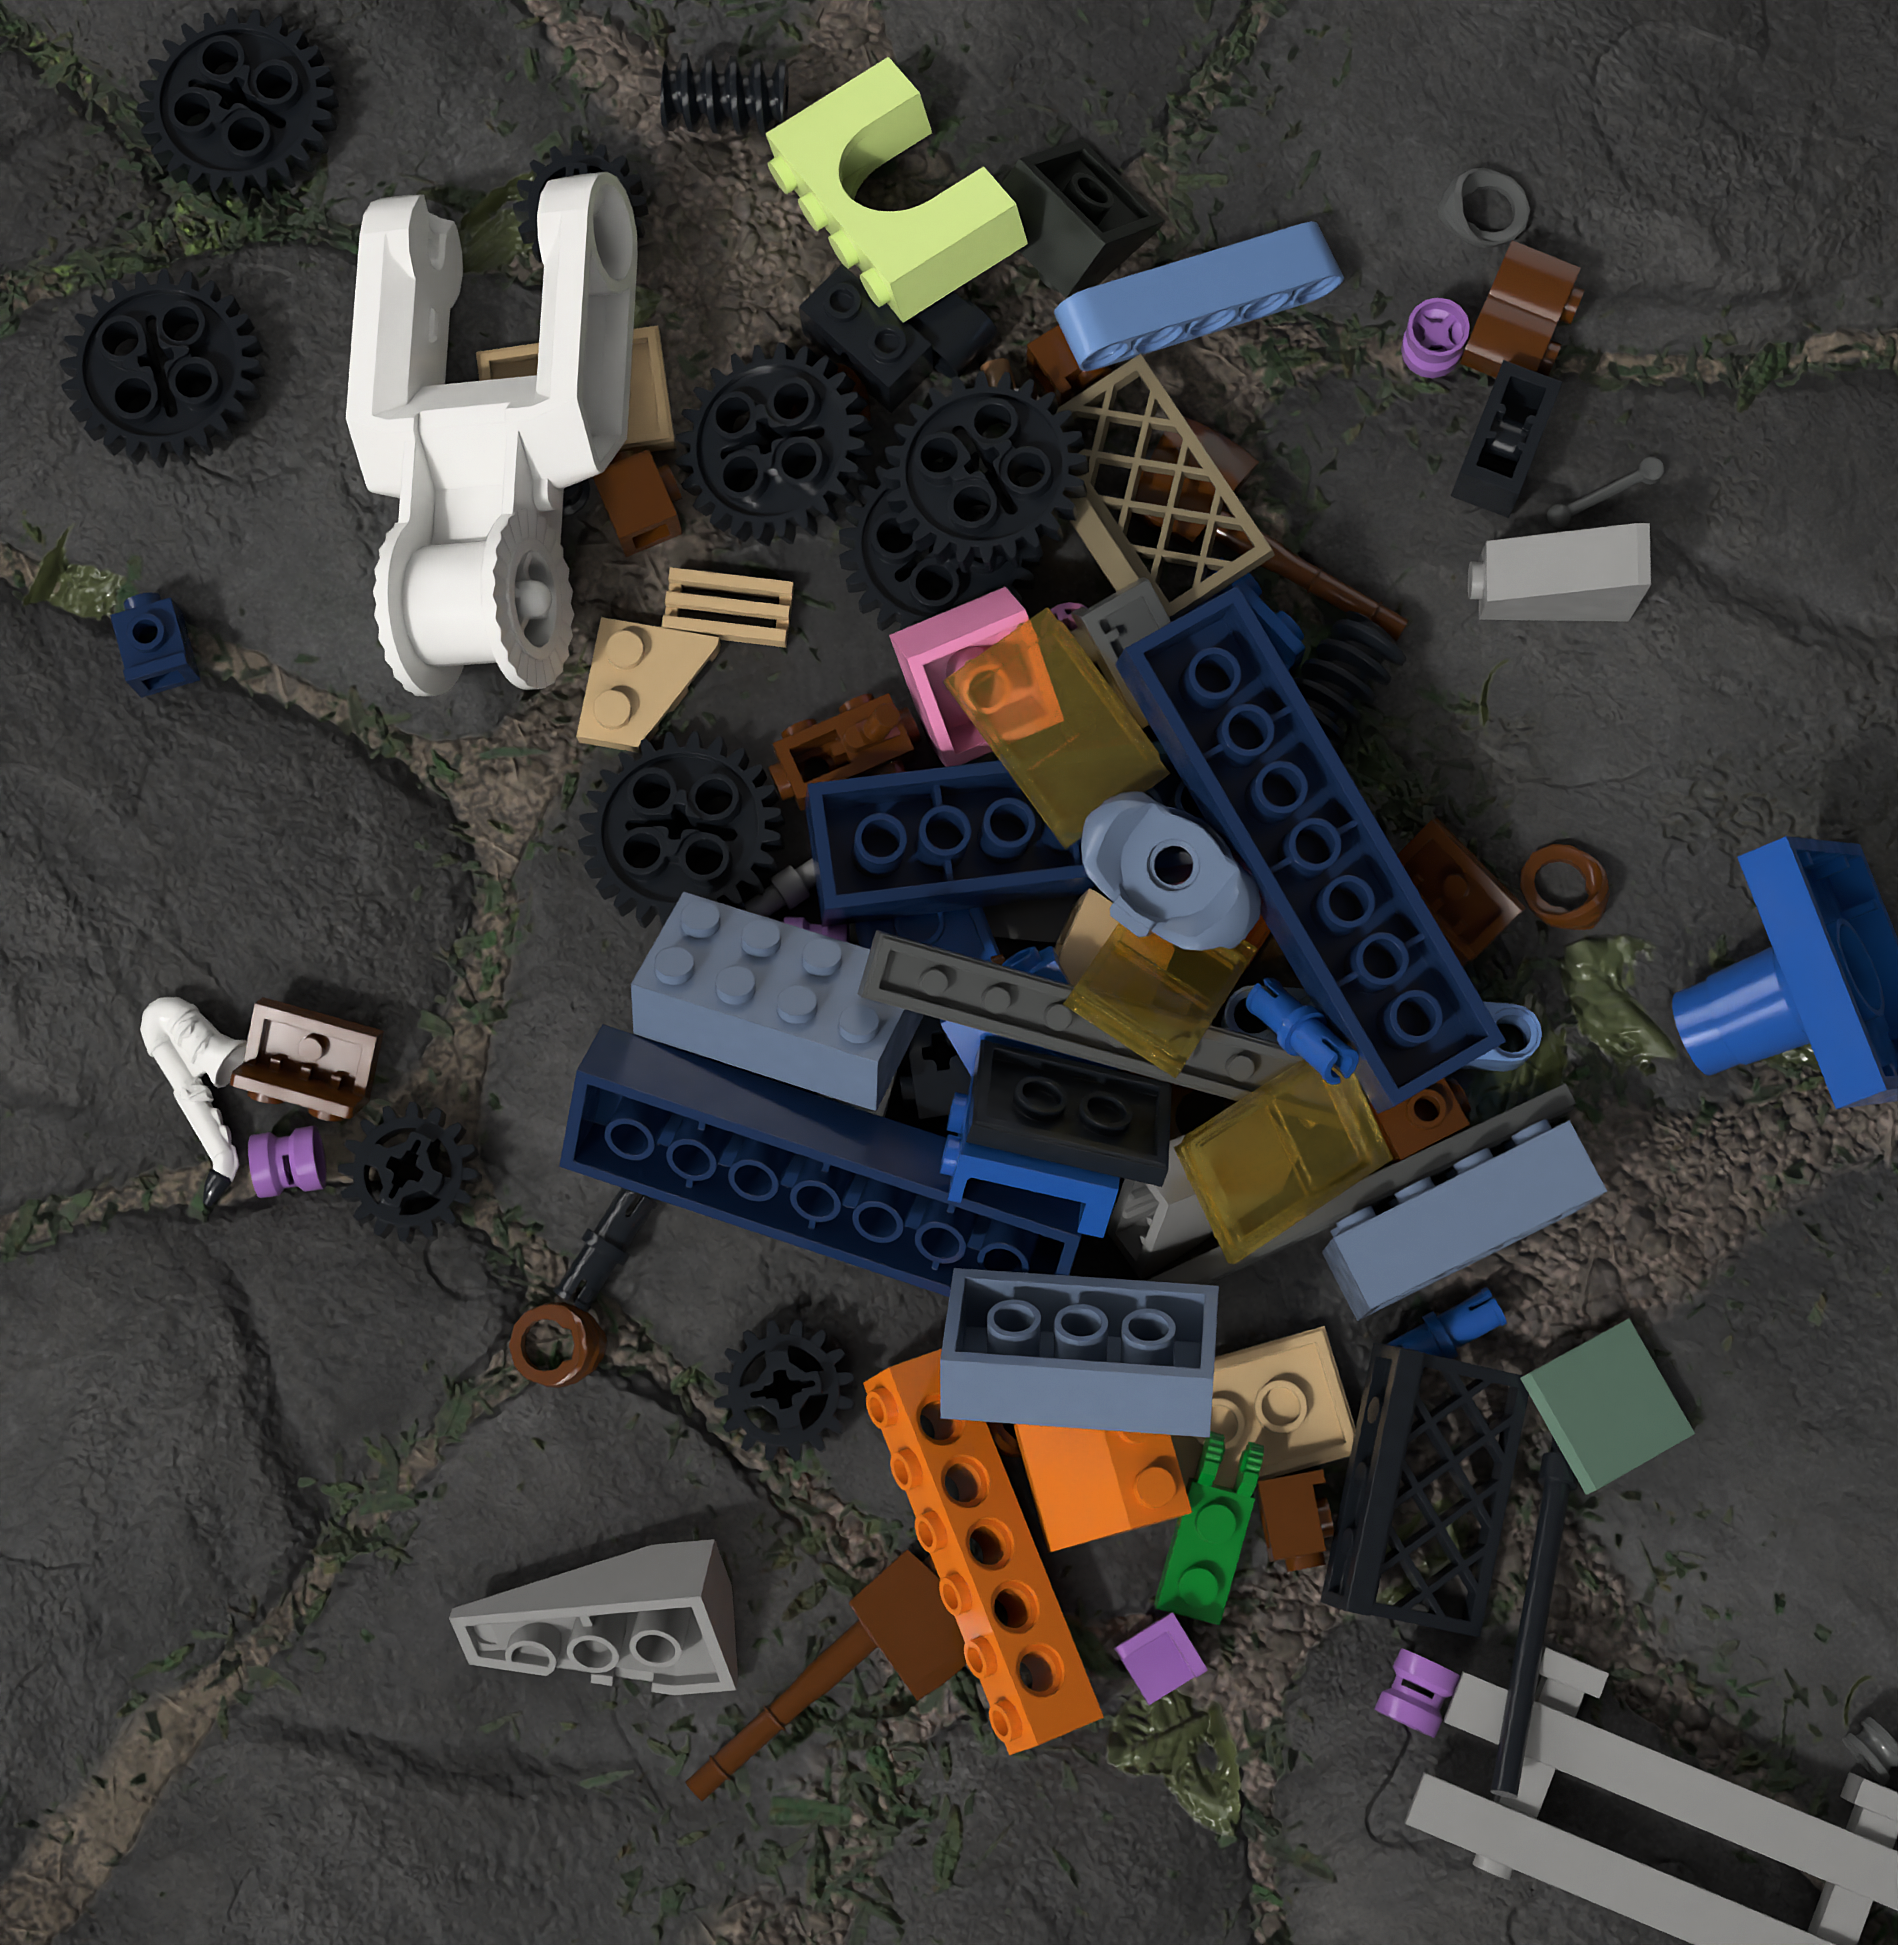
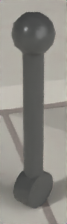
M1655 457L1645 458L1640 463L1637 471L1568 505L1554 504L1547 512L1548 522L1556 528L1565 527L1569 524L1571 516L1640 482L1650 485L1656 483L1664 473L1663 463Z

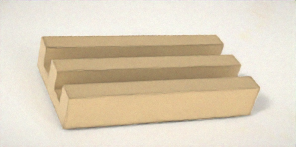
M670 567L668 577L669 589L666 591L665 615L662 618V628L719 637L720 640L786 648L795 589L793 582ZM683 588L779 599V604L682 593ZM682 608L777 620L776 628L679 617V610Z

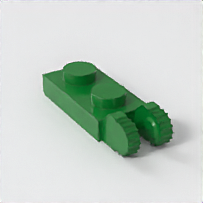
M1210 1431V1438L1206 1437L1195 1476L1194 1478L1189 1477L1186 1486L1192 1513L1177 1519L1154 1604L1156 1609L1220 1626L1255 1502V1497L1252 1494L1256 1488L1263 1461L1264 1445L1248 1442L1240 1456L1239 1470L1234 1488L1231 1489L1213 1484L1218 1467L1224 1456L1225 1437L1224 1434Z

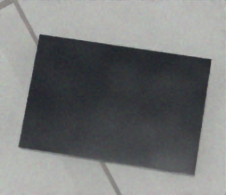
M981 1040L975 1058L966 1142L1162 1187L1169 1169L1172 1084L988 1040Z

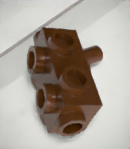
M871 693L863 694L840 706L839 715L818 724L813 718L806 719L786 728L781 733L783 739L772 743L778 762L768 766L782 801L794 797L800 811L805 810L807 784L908 772L906 765L916 761L913 745L922 741L908 707L906 706L898 710L889 693L878 698H874ZM814 762L824 763L829 768L827 774L813 780L808 779L805 775L807 767Z

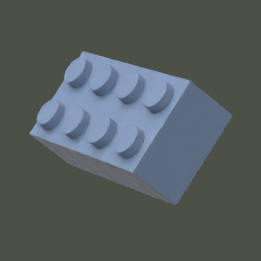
M687 892L682 893L631 983L633 1034L873 1111H877L923 1018V1014L866 999L857 994L870 949Z
M1547 1119L1541 1120L1514 1134L1512 1140L1503 1145L1505 1153L1493 1157L1489 1148H1485L1454 1164V1169L1445 1174L1448 1181L1435 1187L1431 1178L1427 1177L1395 1194L1396 1198L1388 1202L1390 1210L1376 1216L1372 1206H1369L1337 1222V1227L1330 1231L1333 1239L1324 1248L1322 1254L1356 1320L1359 1321L1587 1207L1606 1193L1607 1190L1570 1120L1553 1129Z
M954 1268L940 1358V1418L1210 1438L1219 1286Z

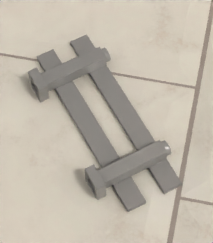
M1543 1646L1539 1674L1542 1676L1535 1692L1518 1797L1506 1798L1496 1795L1493 1801L1423 1772L1404 1821L1405 1824L1476 1853L1472 1864L1493 1875L1510 1880L1513 1871L1517 1870L1694 1945H1857L1873 1901L1898 1911V1851L1893 1849L1898 1836L1897 1791L1849 1772L1840 1797L1855 1805L1846 1829L1833 1825L1575 1718L1585 1693L1600 1699L1609 1673L1546 1646ZM1462 1671L1443 1722L1499 1745L1508 1690ZM1558 1769L1825 1880L1826 1883L1808 1931L1538 1820L1539 1811L1555 1770Z

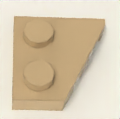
M601 617L576 736L579 743L641 753V740L646 738L650 742L659 730L661 720L667 713L676 709L689 692L687 687L709 660L712 662L719 654L721 646L719 637Z

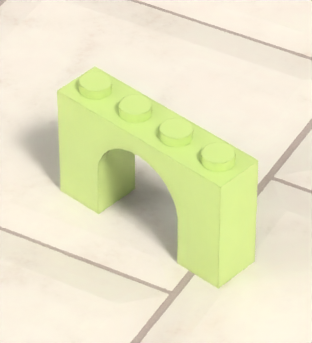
M889 57L765 133L774 155V159L768 162V167L779 187L785 194L793 190L800 197L798 199L799 206L810 225L816 231L824 227L830 233L828 237L829 242L841 263L847 269L856 265L862 272L860 274L861 282L873 302L878 307L887 303L903 323L1028 244L1017 204L984 166L931 200L910 209L877 211L864 207L854 201L860 185L869 174L885 162L932 134L920 92Z

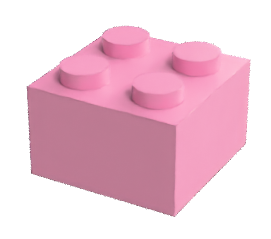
M1006 587L889 635L928 743L945 767L962 765L1064 722L1026 609Z

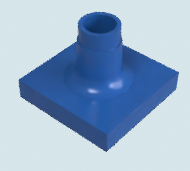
M1785 836L1738 856V861L1772 946L1709 975L1705 981L1674 993L1672 1009L1675 1023L1692 1061L1701 1072L1711 1076L1739 1064L1748 1065L1811 1044L1836 1109L1898 1101V938L1861 845Z

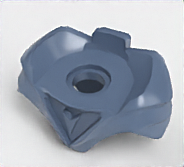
M1137 791L1123 792L1112 796L1087 816L1083 826L1081 843L1082 862L1086 874L1114 902L1110 907V916L1137 937H1147L1153 932L1184 950L1202 951L1218 947L1234 949L1246 938L1259 920L1261 897L1254 877L1237 862L1230 848L1218 832L1201 819L1180 809L1167 807L1153 800L1145 793ZM1170 846H1180L1186 849L1193 860V871L1190 877L1184 883L1178 885H1169L1163 882L1157 876L1155 870V860L1158 854Z

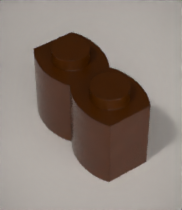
M1512 240L1465 347L1460 364L1497 378L1502 362L1505 360L1549 376L1562 345L1551 340L1559 320L1571 324L1585 292V289L1574 285L1581 267Z

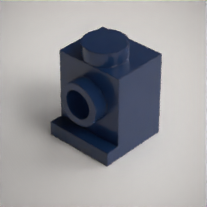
M158 593L138 594L124 601L125 611L110 615L124 665L123 673L125 680L141 698L201 680L183 613L171 597L161 600ZM158 631L156 638L152 642L147 644L139 643L140 636Z

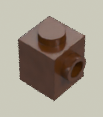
M649 449L637 454L634 451L617 453L604 472L592 477L625 557L683 534L677 513L672 504L682 499L681 493L669 465L666 464L657 468Z
M1452 1077L1448 1080L1443 1078L1395 1107L1378 1114L1370 1102L1364 1114L1393 1165L1463 1132L1470 1125L1465 1114L1471 1112V1107L1462 1087Z

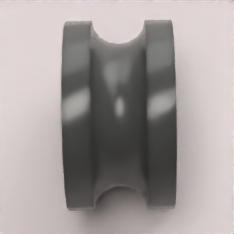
M1866 1717L1861 1721L1862 1731L1857 1735L1847 1733L1842 1738V1741L1860 1766L1878 1783L1885 1785L1891 1780L1890 1770L1893 1767H1898V1743L1878 1722L1871 1717Z

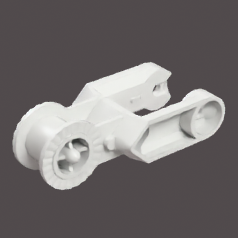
M607 171L549 180L540 195L537 227L539 247L544 264L538 369L537 375L445 384L450 308L453 307L460 294L463 277L462 249L456 224L454 221L442 219L429 213L424 195L380 198L372 201L363 215L359 236L346 421L367 489L372 493L400 498L398 522L386 533L385 542L379 549L380 559L374 569L376 575V583L373 589L376 601L374 617L379 626L378 639L385 649V661L393 669L394 678L402 683L405 690L412 692L415 696L445 694L459 679L464 665L497 663L505 677L520 689H543L555 683L556 678L563 672L564 662L569 657L568 646L573 637L571 623L574 612L571 605L573 590L568 581L569 567L563 559V547L560 544L564 488L604 472L627 440L638 259L637 230L633 209L626 190L618 178Z

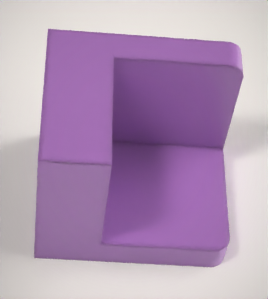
M1173 1612L1168 1613L1114 1647L1148 1705H1151L1192 1678H1197L1208 1671Z

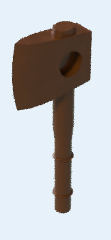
M1184 417L1236 495L1259 461L1240 445L1220 432L1198 421ZM1164 431L1150 460L1177 464L1183 441L1179 434ZM1190 454L1188 466L1201 468L1193 455ZM1142 471L1135 501L1167 506L1174 476ZM1185 478L1178 508L1210 514L1215 488L1211 482ZM1223 502L1221 516L1233 517L1231 513L1225 511L1227 506ZM1132 513L1131 518L1160 534L1164 518ZM1174 520L1170 540L1191 552L1205 535L1207 525ZM1217 527L1215 541L1242 556L1254 548L1244 531ZM1260 531L1275 556L1261 564L1260 567L1289 579L1306 589L1307 594L1311 592L1344 612L1351 610L1368 617L1390 634L1394 641H1398L1409 622L1408 619L1382 605L1383 601L1380 603L1323 571V567L1318 568L1297 556L1276 539Z
M906 1549L848 1601L859 1620L812 1661L792 1685L768 1707L764 1705L765 1710L714 1756L709 1755L710 1759L685 1781L690 1790L702 1802L726 1780L731 1781L730 1776L781 1730L786 1731L785 1726L806 1707L829 1692L877 1647L880 1648L917 1701L942 1686L967 1664L964 1656L965 1641L955 1616L946 1609L939 1591L940 1578L932 1557L929 1555L921 1562Z

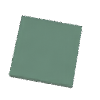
M1630 1319L1619 1323L1520 1378L1586 1495L1600 1489L1695 1434Z

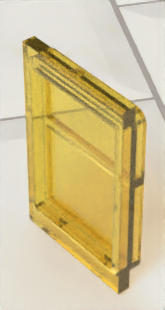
M1048 607L1027 622L1018 624L1013 632L976 658L967 660L962 668L943 681L944 685L1065 850L1082 838L1083 826L1087 816L1105 800L1123 792L1137 791L1145 793L1170 774L1160 761L1157 749L1062 621L1057 620Z
M1118 923L1063 1005L1176 1079L1258 948L1246 940H1242L1234 949L1218 947L1202 951L1184 950L1153 932L1147 937H1137L1122 924Z
M1303 1059L1184 1136L1182 1143L1174 1147L1186 1177L1190 1181L1213 1230L1214 1237L1217 1239L1228 1263L1236 1264L1393 1159L1354 1072L1349 1078L1345 1079L1338 1070L1332 1067V1070L1340 1076L1341 1083L1331 1085L1322 1079L1321 1074Z

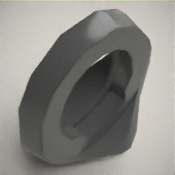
M1487 168L1469 169L1456 176L1442 195L1441 201L1437 206L1438 218L1450 232L1464 242L1478 248H1493L1510 243L1524 231L1530 213L1524 189L1512 177ZM1483 189L1500 192L1508 199L1512 207L1513 215L1510 225L1499 232L1479 230L1473 223L1466 221L1463 213V197H1469L1476 190Z

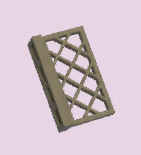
M1141 353L1058 408L1056 413L1070 410L1074 420L1078 417L1099 420L1092 450L1083 449L1078 453L1085 455L1089 462V472L1086 475L1077 476L1084 481L1087 495L1083 498H1068L1075 504L1078 513L1076 521H1069L1116 592L1142 577L1148 578L1169 619L1173 622L1275 556L1272 548ZM1140 376L1150 391L1145 414L1139 415L1114 411L1113 407L1117 391ZM1103 401L1102 408L1094 407ZM1158 405L1168 419L1155 417ZM1110 422L1141 427L1134 457L1103 452ZM1152 429L1179 434L1183 441L1177 464L1145 459ZM1190 454L1193 455L1201 468L1188 466ZM1100 464L1131 469L1124 499L1098 495L1094 485ZM1142 471L1174 476L1167 506L1135 501ZM1185 478L1211 482L1215 488V494L1210 514L1178 508ZM1223 502L1233 517L1221 516ZM1107 508L1121 511L1118 524ZM1132 513L1164 518L1157 549L1130 544L1126 535ZM1174 520L1207 525L1200 556L1168 551ZM1217 527L1244 531L1254 548L1234 561L1210 558ZM1140 558L1154 560L1151 574ZM1164 562L1197 567L1192 588L1169 603L1159 588ZM1207 569L1217 571L1216 573L1205 579Z

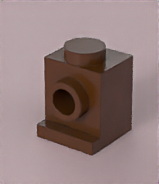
M1059 324L1027 344V368L1045 394L1053 392L1056 395L1059 407L1071 400V394L1079 389L1083 392L1112 373L1111 369L1115 367V364L1091 371H1082Z
M1323 1469L1258 1481L1256 1484L1255 1494L1269 1562L1285 1559L1287 1572L1326 1565L1324 1538L1334 1536L1332 1516L1327 1498H1315L1313 1486L1326 1482Z

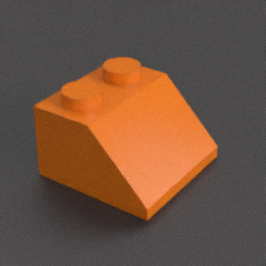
M1026 1424L1013 1425L1048 1553L1166 1522L1192 1513L1171 1435Z

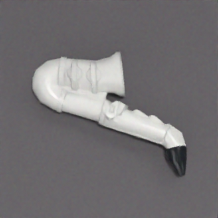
M161 997L151 1002L144 1010L140 1030L147 1052L151 1057L155 1058L170 1082L178 1104L213 1162V1169L209 1171L205 1181L203 1203L211 1207L229 1188L240 1164L236 1147L231 1144V1131L228 1126L223 1125L220 1110L212 1106L211 1102L214 1100L208 1086L203 1085L201 1077L207 1073L211 1082L217 1088L228 1085L232 1071L243 1063L247 1041L235 1040L221 1034L199 1012V1009L194 1004H190L180 997Z

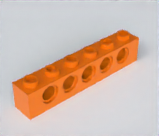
M942 1349L888 1367L863 1382L867 1392L866 1406L871 1420L882 1430L891 1453L890 1466L893 1477L898 1486L906 1491L915 1514L917 1538L921 1546L932 1557L940 1578L939 1591L943 1604L955 1616L965 1641L964 1656L966 1663L973 1675L980 1679L989 1702V1719L996 1736L1005 1743L1009 1755L1039 1746L1102 1719L1104 1716L987 1423L983 1421L940 1418V1358ZM920 1415H924L932 1423L935 1431L934 1439L929 1437L922 1429ZM945 1475L955 1482L959 1491L958 1501L948 1493L945 1487ZM970 1537L975 1539L981 1546L983 1563H980L973 1556L969 1544ZM995 1599L1001 1602L1007 1611V1626L1002 1624L996 1616L994 1608ZM1021 1662L1031 1672L1033 1679L1031 1689L1021 1679Z

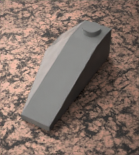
M715 1539L646 1546L452 1608L449 1620L469 1665L542 1676L552 1673L555 1667L591 1673V1683L608 1686L613 1685L615 1676L652 1682L651 1692L668 1695L734 1691L738 1685L732 1585Z

